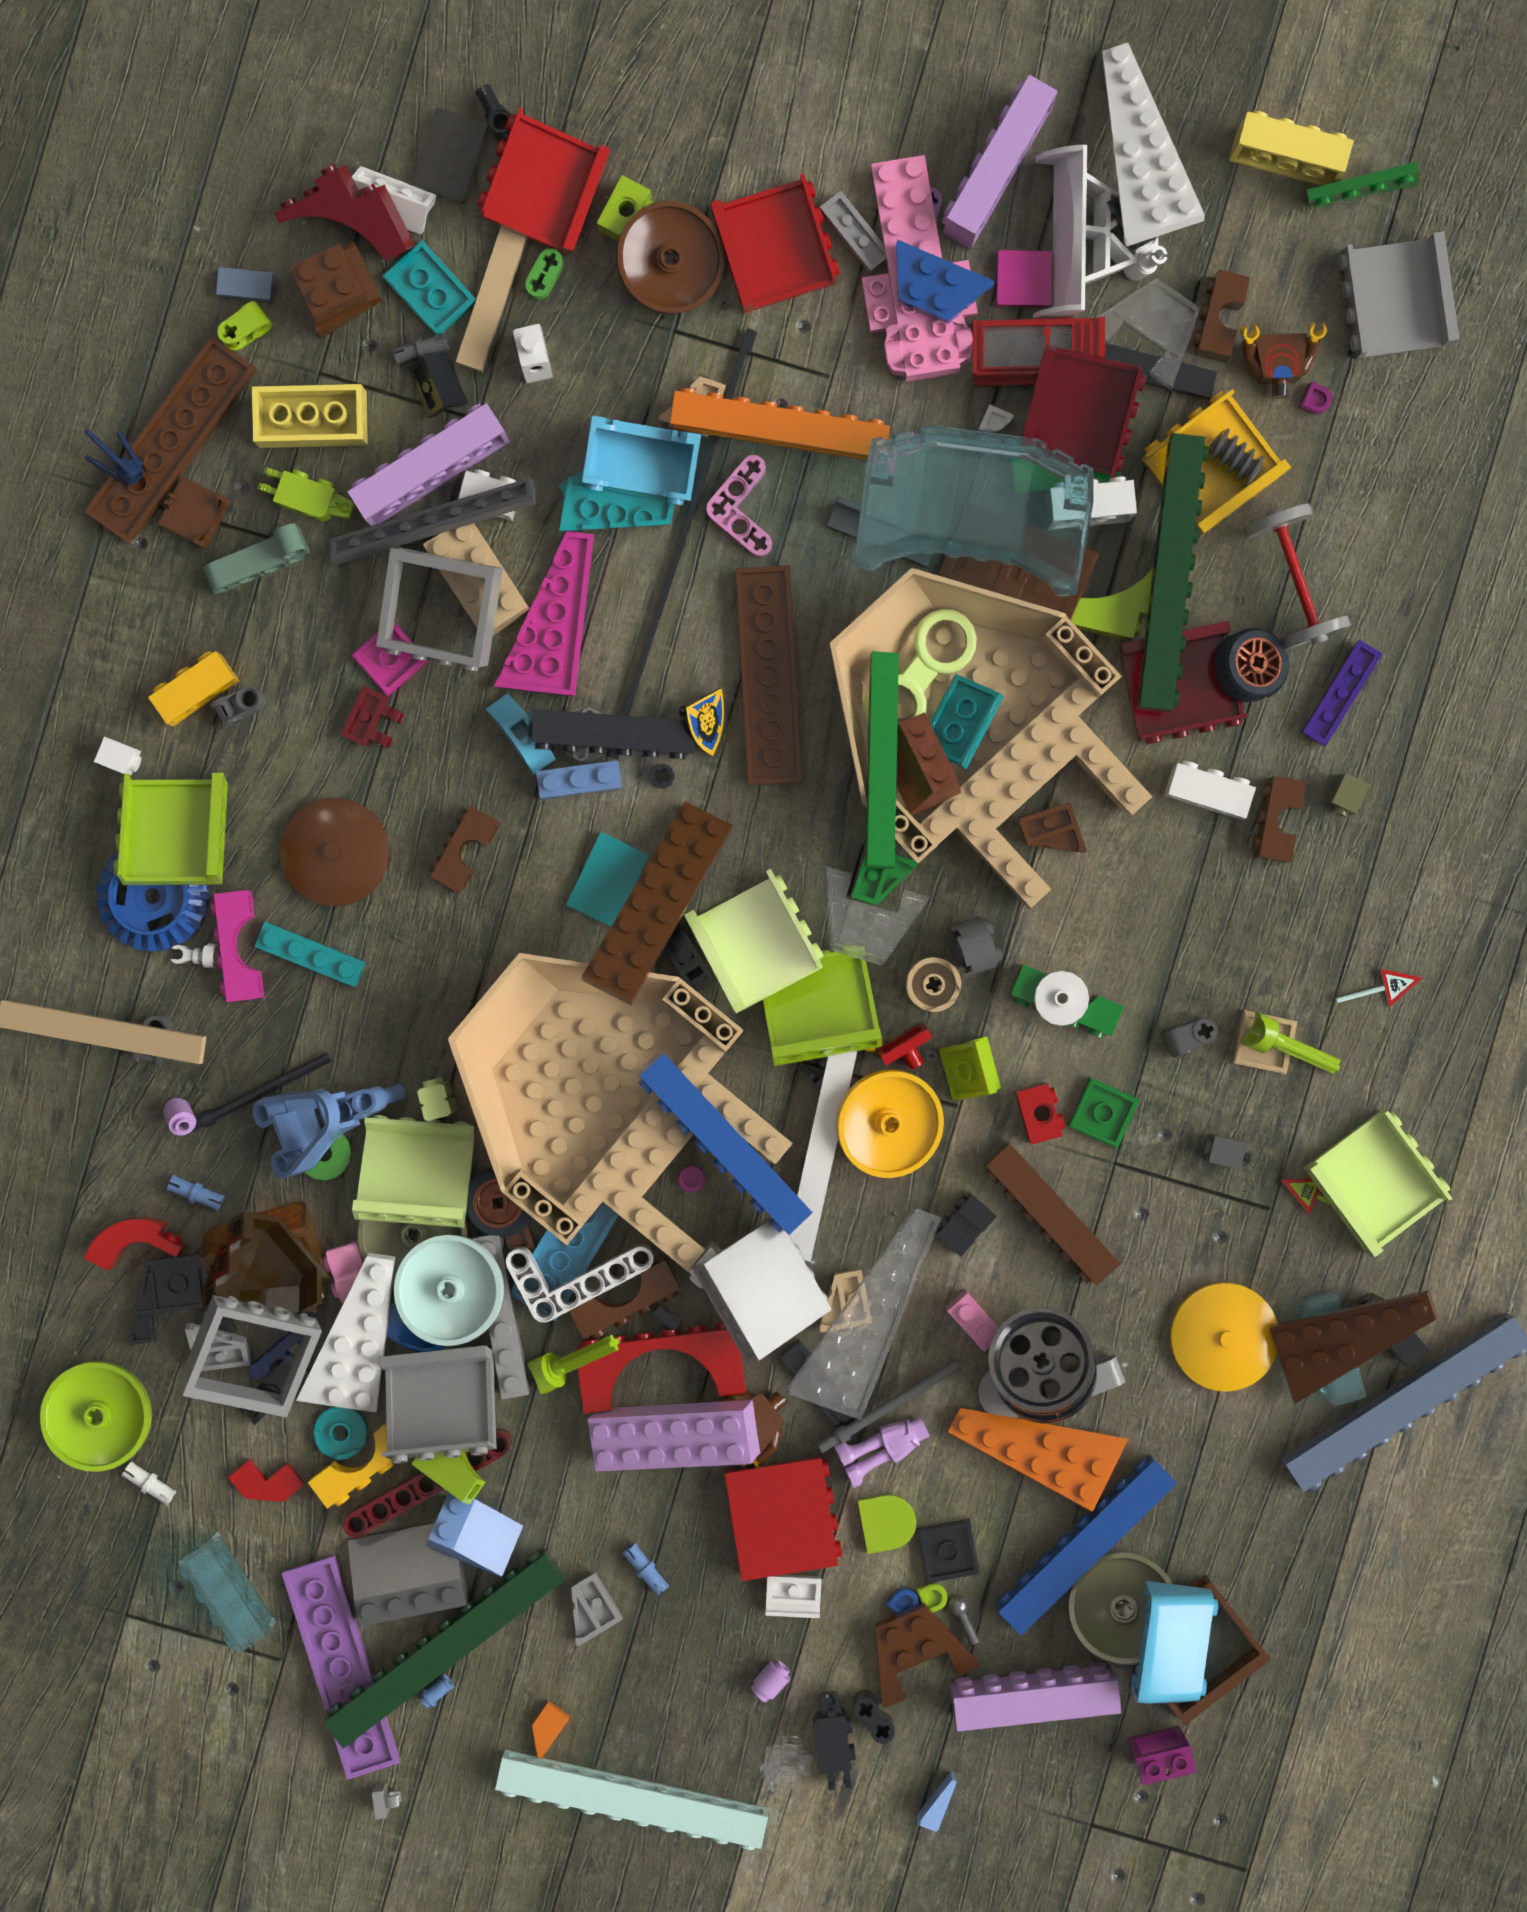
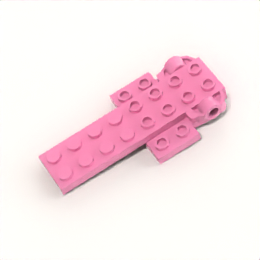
M925 155L871 164V172L888 273L862 278L870 334L885 331L884 351L888 369L893 375L904 376L906 382L957 374L961 366L970 362L972 356V332L965 323L964 318L977 316L976 300L970 307L961 311L959 316L949 324L898 302L897 240L942 258ZM969 260L953 262L970 270Z

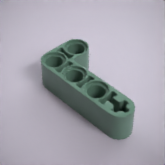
M296 524L282 526L273 531L274 537L205 565L203 570L213 594L228 591L309 557L311 553L301 529Z

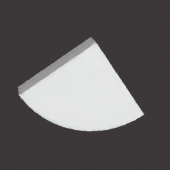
M989 404L978 431L982 433L1001 431L1009 425L1014 415Z

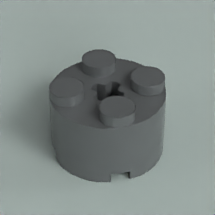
M980 916L947 927V932H952V936L947 938L957 967L962 965L965 970L961 973L964 978L997 967L999 961L1003 960L999 946H994L991 937L994 934V930L989 919L983 921Z

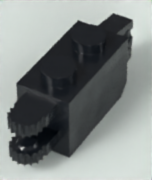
M837 1691L822 1692L820 1711H817L813 1716L819 1774L827 1773L829 1790H835L836 1783L833 1772L844 1771V1785L846 1788H852L850 1770H852L851 1761L856 1760L854 1743H848L847 1734L853 1733L851 1716L845 1717V1709L841 1708Z

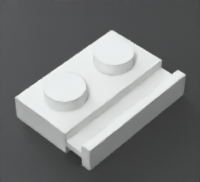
M778 1575L767 1577L765 1616L820 1618L821 1576Z

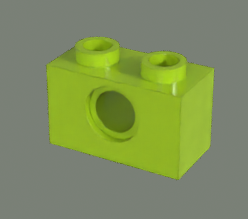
M622 175L597 222L598 231L618 241L624 226L631 217L644 207L654 203L651 200V190ZM625 207H630L634 210V213L629 217H624L620 214V211Z

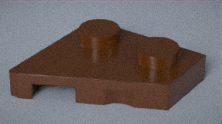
M1070 802L1018 819L1025 843L1028 846L1079 853L1087 851Z

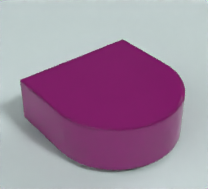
M1311 381L1299 409L1315 415L1322 414L1331 405L1332 396L1330 391Z

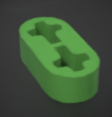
M551 248L542 251L526 279V290L533 299L542 300L546 298L563 269V259L557 250ZM552 257H555L557 266L551 265L548 272H545L547 264L544 260L546 258L550 260ZM543 276L542 284L544 290L538 289L537 292H534L532 283H538Z

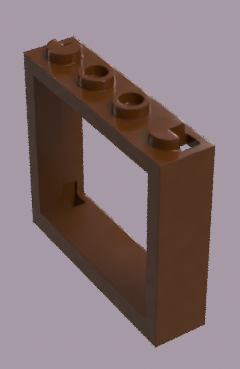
M1207 1575L1203 1578L1198 1577L1194 1579L1189 1586L1211 1589L1213 1598L1218 1600L1219 1606L1252 1649L1209 1681L1206 1687V1694L1201 1696L1199 1701L1182 1702L1181 1704L1179 1702L1167 1703L1184 1726L1271 1660Z

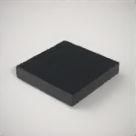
M970 1519L917 1528L927 1583L980 1574Z

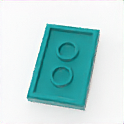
M423 240L418 242L382 275L383 279L434 335L445 332L473 307L476 302L475 297Z
M956 673L930 724L949 762L967 769L1004 696Z
M600 832L566 905L612 926L638 882L650 855Z

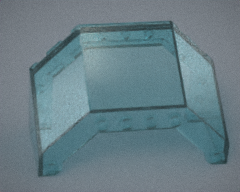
M934 425L921 427V432L915 434L911 430L892 434V439L884 441L881 437L871 440L865 472L854 566L872 571L882 566L883 562L919 552L923 554H933L935 552L946 554L952 558L965 556L973 557L977 561L996 560L1006 565L1015 564L1048 583L1050 589L1056 595H1077L1094 502L1093 467L1087 464H1081V467L1073 463L1074 457L1059 449L1053 452L1046 449L1047 443L1040 439Z

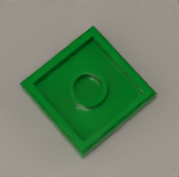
M1089 1077L1067 1126L1118 1149L1140 1099Z

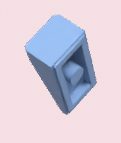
M949 1772L916 1816L918 1825L935 1832L939 1830L957 1783L954 1772Z

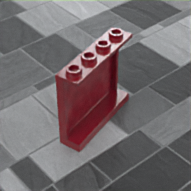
M1045 344L1018 457L1028 459L1029 456L1109 474L1110 478H1114L1115 472H1121L1125 457L1120 455L1122 446H1128L1132 429L1127 428L1130 418L1135 419L1139 402H1135L1137 391L1142 392L1146 375L1142 374V366Z
M1229 621L1182 631V636H1186L1185 650L1180 652L1179 663H1183L1181 679H1177L1176 690L1180 691L1178 706L1174 707L1170 713L1136 709L1144 639L1125 642L1118 646L1138 741L1146 740V745L1162 742V736L1172 735L1173 739L1189 736L1188 731L1199 729V734L1216 730L1215 725L1224 723L1226 728L1242 725L1241 720L1249 717L1248 713H1244L1242 701L1228 696L1222 690V687L1219 686L1218 680L1214 675L1213 664L1215 663L1216 651L1220 644L1228 637V633L1231 632Z

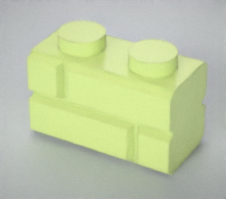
M442 1077L422 1082L423 1088L419 1089L417 1093L420 1104L424 1105L421 1107L424 1120L430 1121L449 1116L458 1110L455 1098L451 1096L454 1094L451 1082H443Z

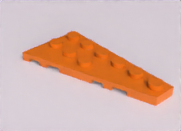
M959 1408L947 1431L951 1436L1089 1512H1093L1128 1441L1126 1438L1051 1424L1034 1423L1024 1419Z

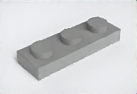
M842 191L820 206L822 215L869 274L886 262L884 244Z

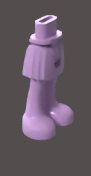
M919 1417L911 1422L907 1419L904 1422H895L879 1427V1433L859 1444L848 1445L840 1442L834 1447L843 1466H845V1471L853 1488H856L862 1484L863 1477L869 1471L890 1460H893L895 1463L899 1462L914 1450L916 1445L920 1446L919 1441L930 1436L922 1418ZM884 1446L883 1450L859 1463H852L860 1456Z

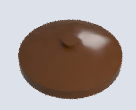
M662 201L650 204L631 217L619 236L616 247V266L620 280L634 300L654 312L680 314L698 307L714 293L723 275L725 255L721 237L710 219L701 211L688 204L676 201Z
M343 798L320 799L300 809L287 824L280 844L281 865L286 878L293 888L312 902L327 906L349 905L367 897L382 881L387 871L390 857L388 837L379 819L363 805Z

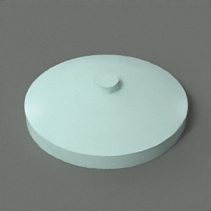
M460 1235L436 1236L416 1245L401 1262L394 1283L395 1304L405 1325L419 1338L442 1346L460 1345L482 1335L497 1318L504 1296L503 1277L494 1257L478 1242Z

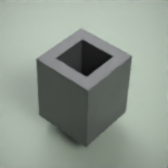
M1210 1134L1209 1139L1204 1141L1202 1154L1205 1155V1161L1241 1170L1247 1143Z

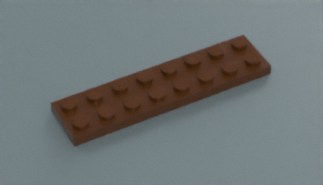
M211 336L131 446L136 456L144 463L141 467L144 470L143 476L134 485L128 486L127 484L122 485L116 478L110 475L84 512L131 545L254 376L257 369ZM128 453L124 455V457L131 459Z
M790 565L736 568L748 786L802 783Z
M687 802L683 803L583 973L582 981L629 1005L633 1003L732 831V824Z

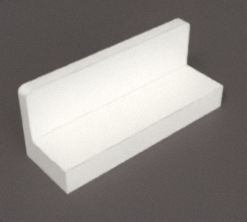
M360 166L352 176L358 190L373 183L376 188L385 184L407 230L422 234L425 229L427 214L435 204L436 194Z

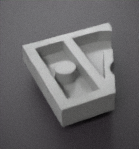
M186 1324L185 1331L190 1350L193 1347L201 1325ZM217 1330L201 1371L249 1366L251 1355L246 1337Z
M596 1571L572 1584L576 1645L579 1647L623 1620V1616Z

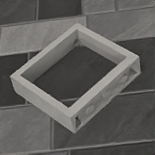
M400 547L390 548L376 646L385 648V653L401 655V652L411 653V658L427 660V657L436 658V663L452 666L453 662L460 663L462 668L466 670L478 671V667L488 666L503 568ZM403 562L485 578L473 656L392 639Z
M213 1295L178 1382L182 1396L287 1418L322 1332L317 1319L308 1317L307 1313L298 1315L290 1313L287 1309L281 1307L272 1309L264 1307L261 1303L255 1301L246 1303L238 1301L232 1296L224 1298ZM222 1317L304 1335L280 1394L199 1377Z

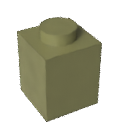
M1348 773L1341 774L1326 804L1333 807L1332 812L1342 817L1355 815L1371 784Z

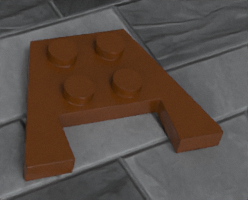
M925 1602L875 1623L879 1682L883 1708L906 1699L896 1676L897 1673L943 1653H948L958 1676L980 1667L978 1659L951 1633Z

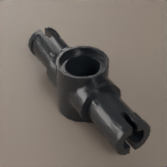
M490 84L483 85L487 95L484 94L481 87L475 91V94L486 111L485 117L489 123L492 135L498 142L501 139L506 140L508 130L497 129L495 125L499 121L507 122L510 113L505 109L504 105L499 103L492 90V86Z

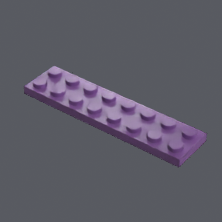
M335 1554L283 1570L282 1572L325 1711L337 1701H340L342 1704L350 1698L348 1694L360 1684L364 1687L371 1682L370 1677L373 1675ZM387 1716L344 1749L334 1738L347 1780L399 1764L400 1762Z

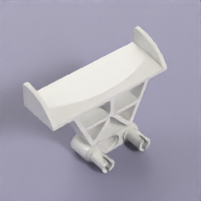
M1087 145L1055 148L1035 156V163L1054 165L1052 308L1034 313L1033 319L1071 318L1085 310V284L1124 270L1126 277L1130 280L1138 281L1153 273L1157 265L1167 260V257H1163L1167 255V251L1162 246H1158V238L1132 252L1129 246L1126 247L1125 243L1123 245L1110 232L1117 225L1115 218L1111 220V210L1107 202L1117 197L1119 192L1087 173ZM1086 194L1094 198V226L1086 225ZM1086 239L1094 240L1093 274L1085 277ZM1110 258H1111L1117 265H1114V266L1110 267Z

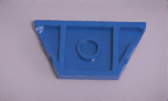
M897 240L898 302L949 324L959 316L961 311L970 307L978 297L993 287L994 281L903 241Z

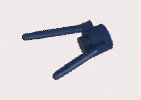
M85 430V434L116 463L115 469L117 472L91 456L86 455L85 459L116 478L122 485L132 486L143 476L144 470L141 467L144 463L136 456L121 432H117V436L131 459L127 457L120 459L90 430Z

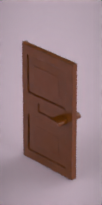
M969 503L937 575L1060 611L1072 620L1100 554Z

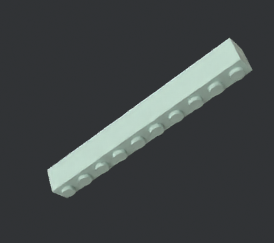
M510 1750L504 1751L495 1790L501 1791V1794L508 1797H515L516 1795L525 1796L529 1801L535 1803L543 1801L552 1802L558 1808H579L585 1814L601 1813L612 1820L628 1819L639 1826L655 1825L666 1832L682 1831L693 1838L709 1837L716 1843H736L741 1848L747 1850L761 1849L768 1820V1808L546 1758L539 1759L537 1756Z

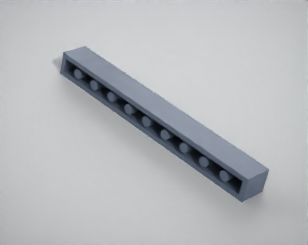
M1505 1313L1280 1460L1296 1485L1303 1492L1317 1489L1322 1484L1321 1481L1326 1477L1340 1474L1345 1469V1465L1351 1461L1357 1462L1363 1459L1368 1454L1367 1451L1374 1446H1383L1390 1440V1436L1397 1431L1404 1432L1413 1425L1412 1422L1417 1418L1431 1415L1436 1410V1406L1442 1402L1448 1403L1454 1400L1459 1395L1458 1392L1465 1387L1471 1388L1481 1381V1377L1488 1372L1494 1373L1503 1368V1363L1508 1359L1522 1356L1527 1351V1335L1516 1318Z

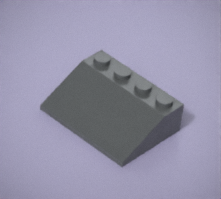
M435 1522L348 1539L353 1597L359 1627L467 1605L470 1594L463 1561L426 1546Z

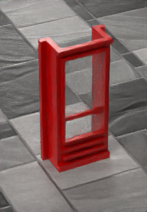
M1105 317L973 320L974 387L1035 385L1045 344L1105 358Z

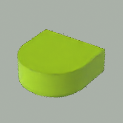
M926 1583L916 1587L921 1603L925 1602L933 1612L941 1610L946 1605L947 1593L940 1583Z

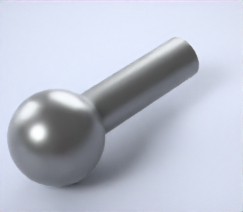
M959 1594L951 1596L947 1601L949 1613L958 1618L970 1646L980 1642L967 1614V1599Z

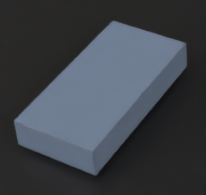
M219 267L216 295L218 297L272 302L274 274L271 272Z

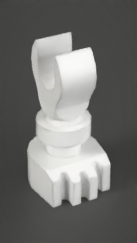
M208 943L203 949L195 948L194 950L184 945L172 947L183 952L181 959H170L173 963L183 964L193 961L194 964L202 963L205 968H217L219 944Z

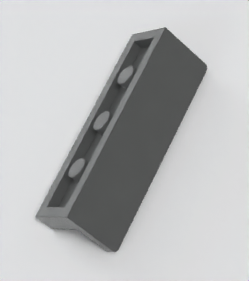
M839 496L827 524V528L924 568H927L938 541L937 536Z

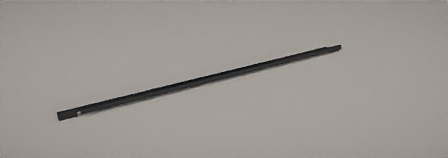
M747 328L724 399L732 400L745 360L746 352L751 353L757 332ZM712 436L622 716H629L719 436ZM610 750L608 757L619 760L616 750Z

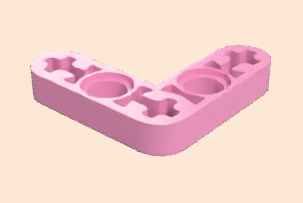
M750 455L741 462L709 500L706 510L711 521L753 556L762 558L767 556L772 550L771 537L738 509V506L760 482L766 471L764 460L757 455ZM757 462L759 463L758 469L760 473L753 472L748 477V480L752 483L748 485L746 480L738 476V474L741 472L745 476L749 471L747 464L751 463L754 465ZM739 482L744 486V491L740 496H733L729 493L728 487L731 483ZM724 493L728 500L735 503L731 506L727 502L723 508L725 514L719 513L715 516L713 515L714 508L712 506L714 504L717 506L722 504L724 498L721 497V494ZM743 520L747 524L746 532L743 534L734 533L732 531L733 522ZM752 529L757 531L753 533V537L759 541L763 538L766 540L765 546L767 548L765 550L760 548L756 551L754 549L755 542L750 538L747 543L743 541L750 535Z

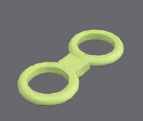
M939 609L930 612L920 621L914 633L913 646L916 655L898 677V685L907 688L913 695L915 711L912 717L923 712L926 714L927 701L924 691L938 673L950 674L961 670L971 661L976 651L977 636L974 626L965 615L956 610ZM941 620H951L957 623L965 636V646L961 655L948 663H940L934 660L928 654L925 646L926 634L929 628ZM869 689L864 697L863 706L867 723L869 721Z

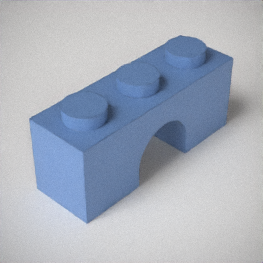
M617 760L536 771L541 800L564 798L582 793L623 790L620 765Z

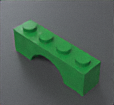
M1021 964L1009 992V995L1014 996L1013 1002L1027 1008L1029 1003L1035 1005V988L1040 980L1048 974ZM1095 995L1088 1002V1008L1083 1016L1076 1022L1068 1025L1078 1028L1079 1024L1089 1027V1034L1102 1039L1105 1034L1112 1036L1124 1006Z

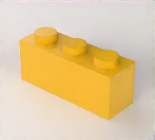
M211 651L206 652L197 659L199 663L191 668L185 667L175 674L176 678L170 683L163 682L153 689L154 693L148 698L167 725L175 726L239 682V679L222 654L216 651L213 653Z

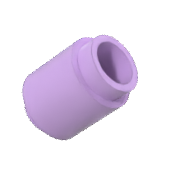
M173 1098L165 1104L163 1115L173 1134L186 1135L195 1128L196 1118L187 1101L181 1098Z
M770 1661L753 1680L754 1684L751 1686V1690L763 1702L774 1699L791 1680L788 1675L790 1670L781 1661Z

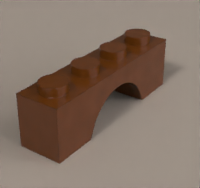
M665 1257L653 1263L649 1269L641 1273V1287L632 1299L624 1303L613 1304L605 1302L596 1296L573 1308L569 1313L582 1338L585 1339L590 1336L593 1340L606 1333L604 1328L612 1324L618 1327L630 1320L629 1315L637 1311L641 1315L654 1308L652 1303L660 1299L666 1302L678 1295L677 1290L680 1289L681 1285Z

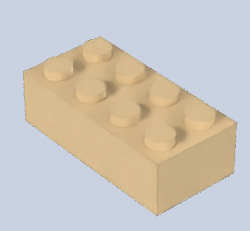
M474 523L440 533L423 544L430 554L503 568ZM504 568L493 635L526 615L530 610ZM439 569L475 626L478 627L485 578Z

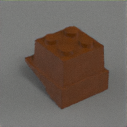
M354 241L345 247H342L339 243L290 266L292 272L289 274L321 338L348 324L350 320L383 302Z

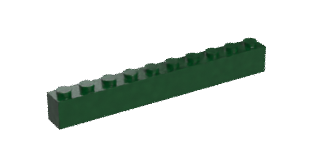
M1172 433L1168 438L1136 707L1138 710L1170 713L1179 703L1180 691L1176 690L1177 679H1181L1183 663H1179L1180 652H1184L1186 645V636H1182L1183 625L1188 624L1189 609H1185L1186 598L1191 597L1193 585L1188 580L1189 572L1194 570L1196 555L1192 554L1193 543L1196 544L1198 541L1199 527H1195L1196 516H1200L1202 509V500H1198L1199 489H1203L1205 483V473L1201 472L1202 462L1207 461L1209 446L1205 445V437Z
M546 1549L540 1553L537 1550L531 1553L524 1560L526 1564L518 1570L516 1567H513L502 1577L504 1580L497 1586L491 1584L480 1593L482 1596L474 1603L472 1600L468 1601L466 1606H462L458 1610L460 1612L459 1615L452 1620L450 1617L443 1620L436 1627L438 1631L431 1636L425 1634L414 1644L416 1647L409 1653L403 1651L392 1660L394 1664L385 1670L382 1667L370 1677L371 1682L364 1687L362 1684L358 1685L348 1694L350 1698L342 1704L340 1701H337L326 1710L327 1715L324 1725L343 1749L562 1583L564 1581V1573Z

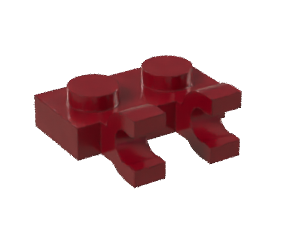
M363 686L341 735L368 747L372 740L390 749L394 739L377 731L376 727L382 716L401 724L405 714L387 706L389 697Z

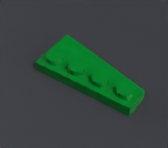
M1418 162L1307 189L1309 207L1323 208L1331 205L1332 202L1351 201L1363 196L1419 186Z

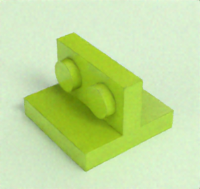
M987 1036L939 1049L953 1101L990 1095L1001 1089Z

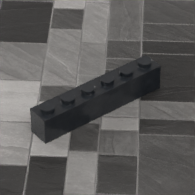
M540 709L529 711L527 744L535 745L536 750H551V746H562V751L578 752V748H589V753L605 754V750H616V755L632 756L633 751L643 752V757L659 758V753L669 754V759L685 760L686 755L694 754V740L689 732L686 720Z

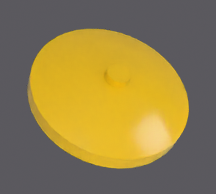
M894 1069L877 1071L857 1081L842 1099L836 1117L837 1139L846 1157L863 1172L881 1178L904 1176L923 1166L936 1151L944 1127L942 1106L932 1088L916 1075Z
M1232 1282L1210 1283L1191 1292L1178 1306L1170 1326L1171 1350L1182 1371L1197 1384L1215 1391L1240 1390L1257 1382L1272 1366L1277 1350L1269 1327L1271 1324H1276L1277 1320L1268 1303L1253 1290Z

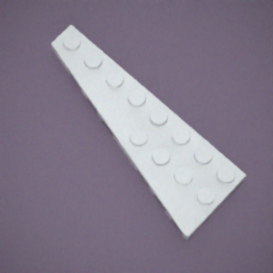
M1129 43L1102 51L1121 220L1126 247L1203 222L1205 214Z

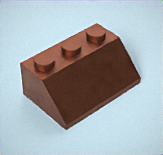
M925 712L897 725L896 786L911 816L961 794L959 781Z

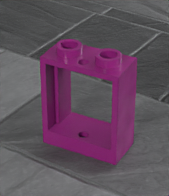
M1180 1726L1127 1738L1132 1762L1142 1785L1197 1773L1190 1744ZM1170 1769V1774H1165V1770Z

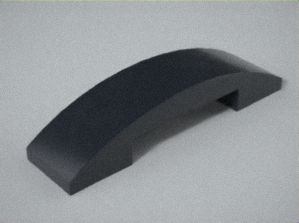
M679 922L664 950L683 981L696 992H700L716 981Z

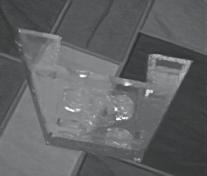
M1156 278L1098 317H1105V343H1108L1122 324H1124L1165 354L1150 371V376L1172 390L1198 319L1200 308Z
M826 866L825 879L830 950L883 965L925 907L930 897L904 889L897 913L846 898L852 877L851 873Z

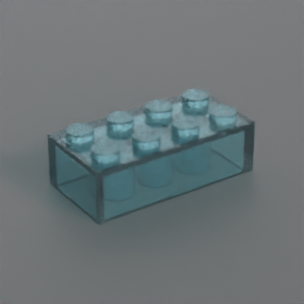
M217 1531L191 1548L178 1561L180 1565L179 1570L186 1580L191 1581L195 1588L194 1593L201 1603H205L209 1609L211 1621L214 1625L220 1626L224 1632L226 1644L229 1648L235 1649L237 1654L266 1637L276 1621Z

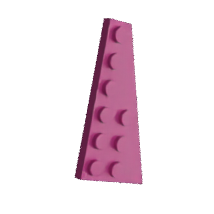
M566 531L547 576L541 584L540 591L504 663L501 674L495 682V688L576 696L594 534Z

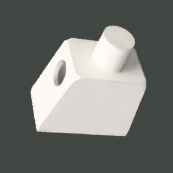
M535 324L514 329V338L526 383L553 378L541 325ZM535 366H542V367L539 368V369H535V370H532V369H531L532 367H535Z

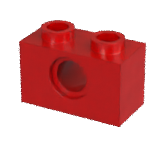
M1044 1082L1014 1091L1029 1144L1033 1145L1063 1136L1061 1129H1065V1124L1061 1113L1056 1114L1054 1103H1057L1058 1100L1054 1087L1049 1088L1048 1083ZM1040 1105H1044L1048 1110V1114L1043 1120H1037L1034 1117V1110Z

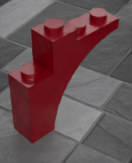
M333 164L321 170L323 176L315 180L317 186L303 192L304 199L297 202L295 197L281 203L282 210L274 213L279 224L290 219L308 216L323 217L341 222L363 235L377 249L384 261L415 246L385 184L376 188L373 183L358 190L346 165L337 169L336 165Z

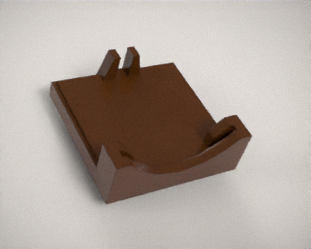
M181 476L174 492L168 494L170 499L169 501L165 500V509L157 524L207 550L231 501Z

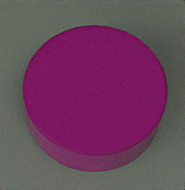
M696 1165L685 1166L678 1176L680 1187L690 1193L699 1191L705 1183L704 1171Z

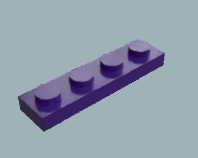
M1361 640L1355 643L1301 734L1323 747L1327 746L1382 656L1381 652Z

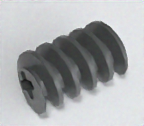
M1226 428L1210 444L1209 450H1212L1210 460L1212 461L1220 457L1219 467L1228 463L1227 473L1230 474L1237 470L1236 481L1246 477L1244 484L1246 488L1262 469L1264 456L1261 455L1253 459L1255 449L1253 448L1245 452L1247 443L1243 442L1237 446L1238 436L1234 435L1228 439L1230 429Z

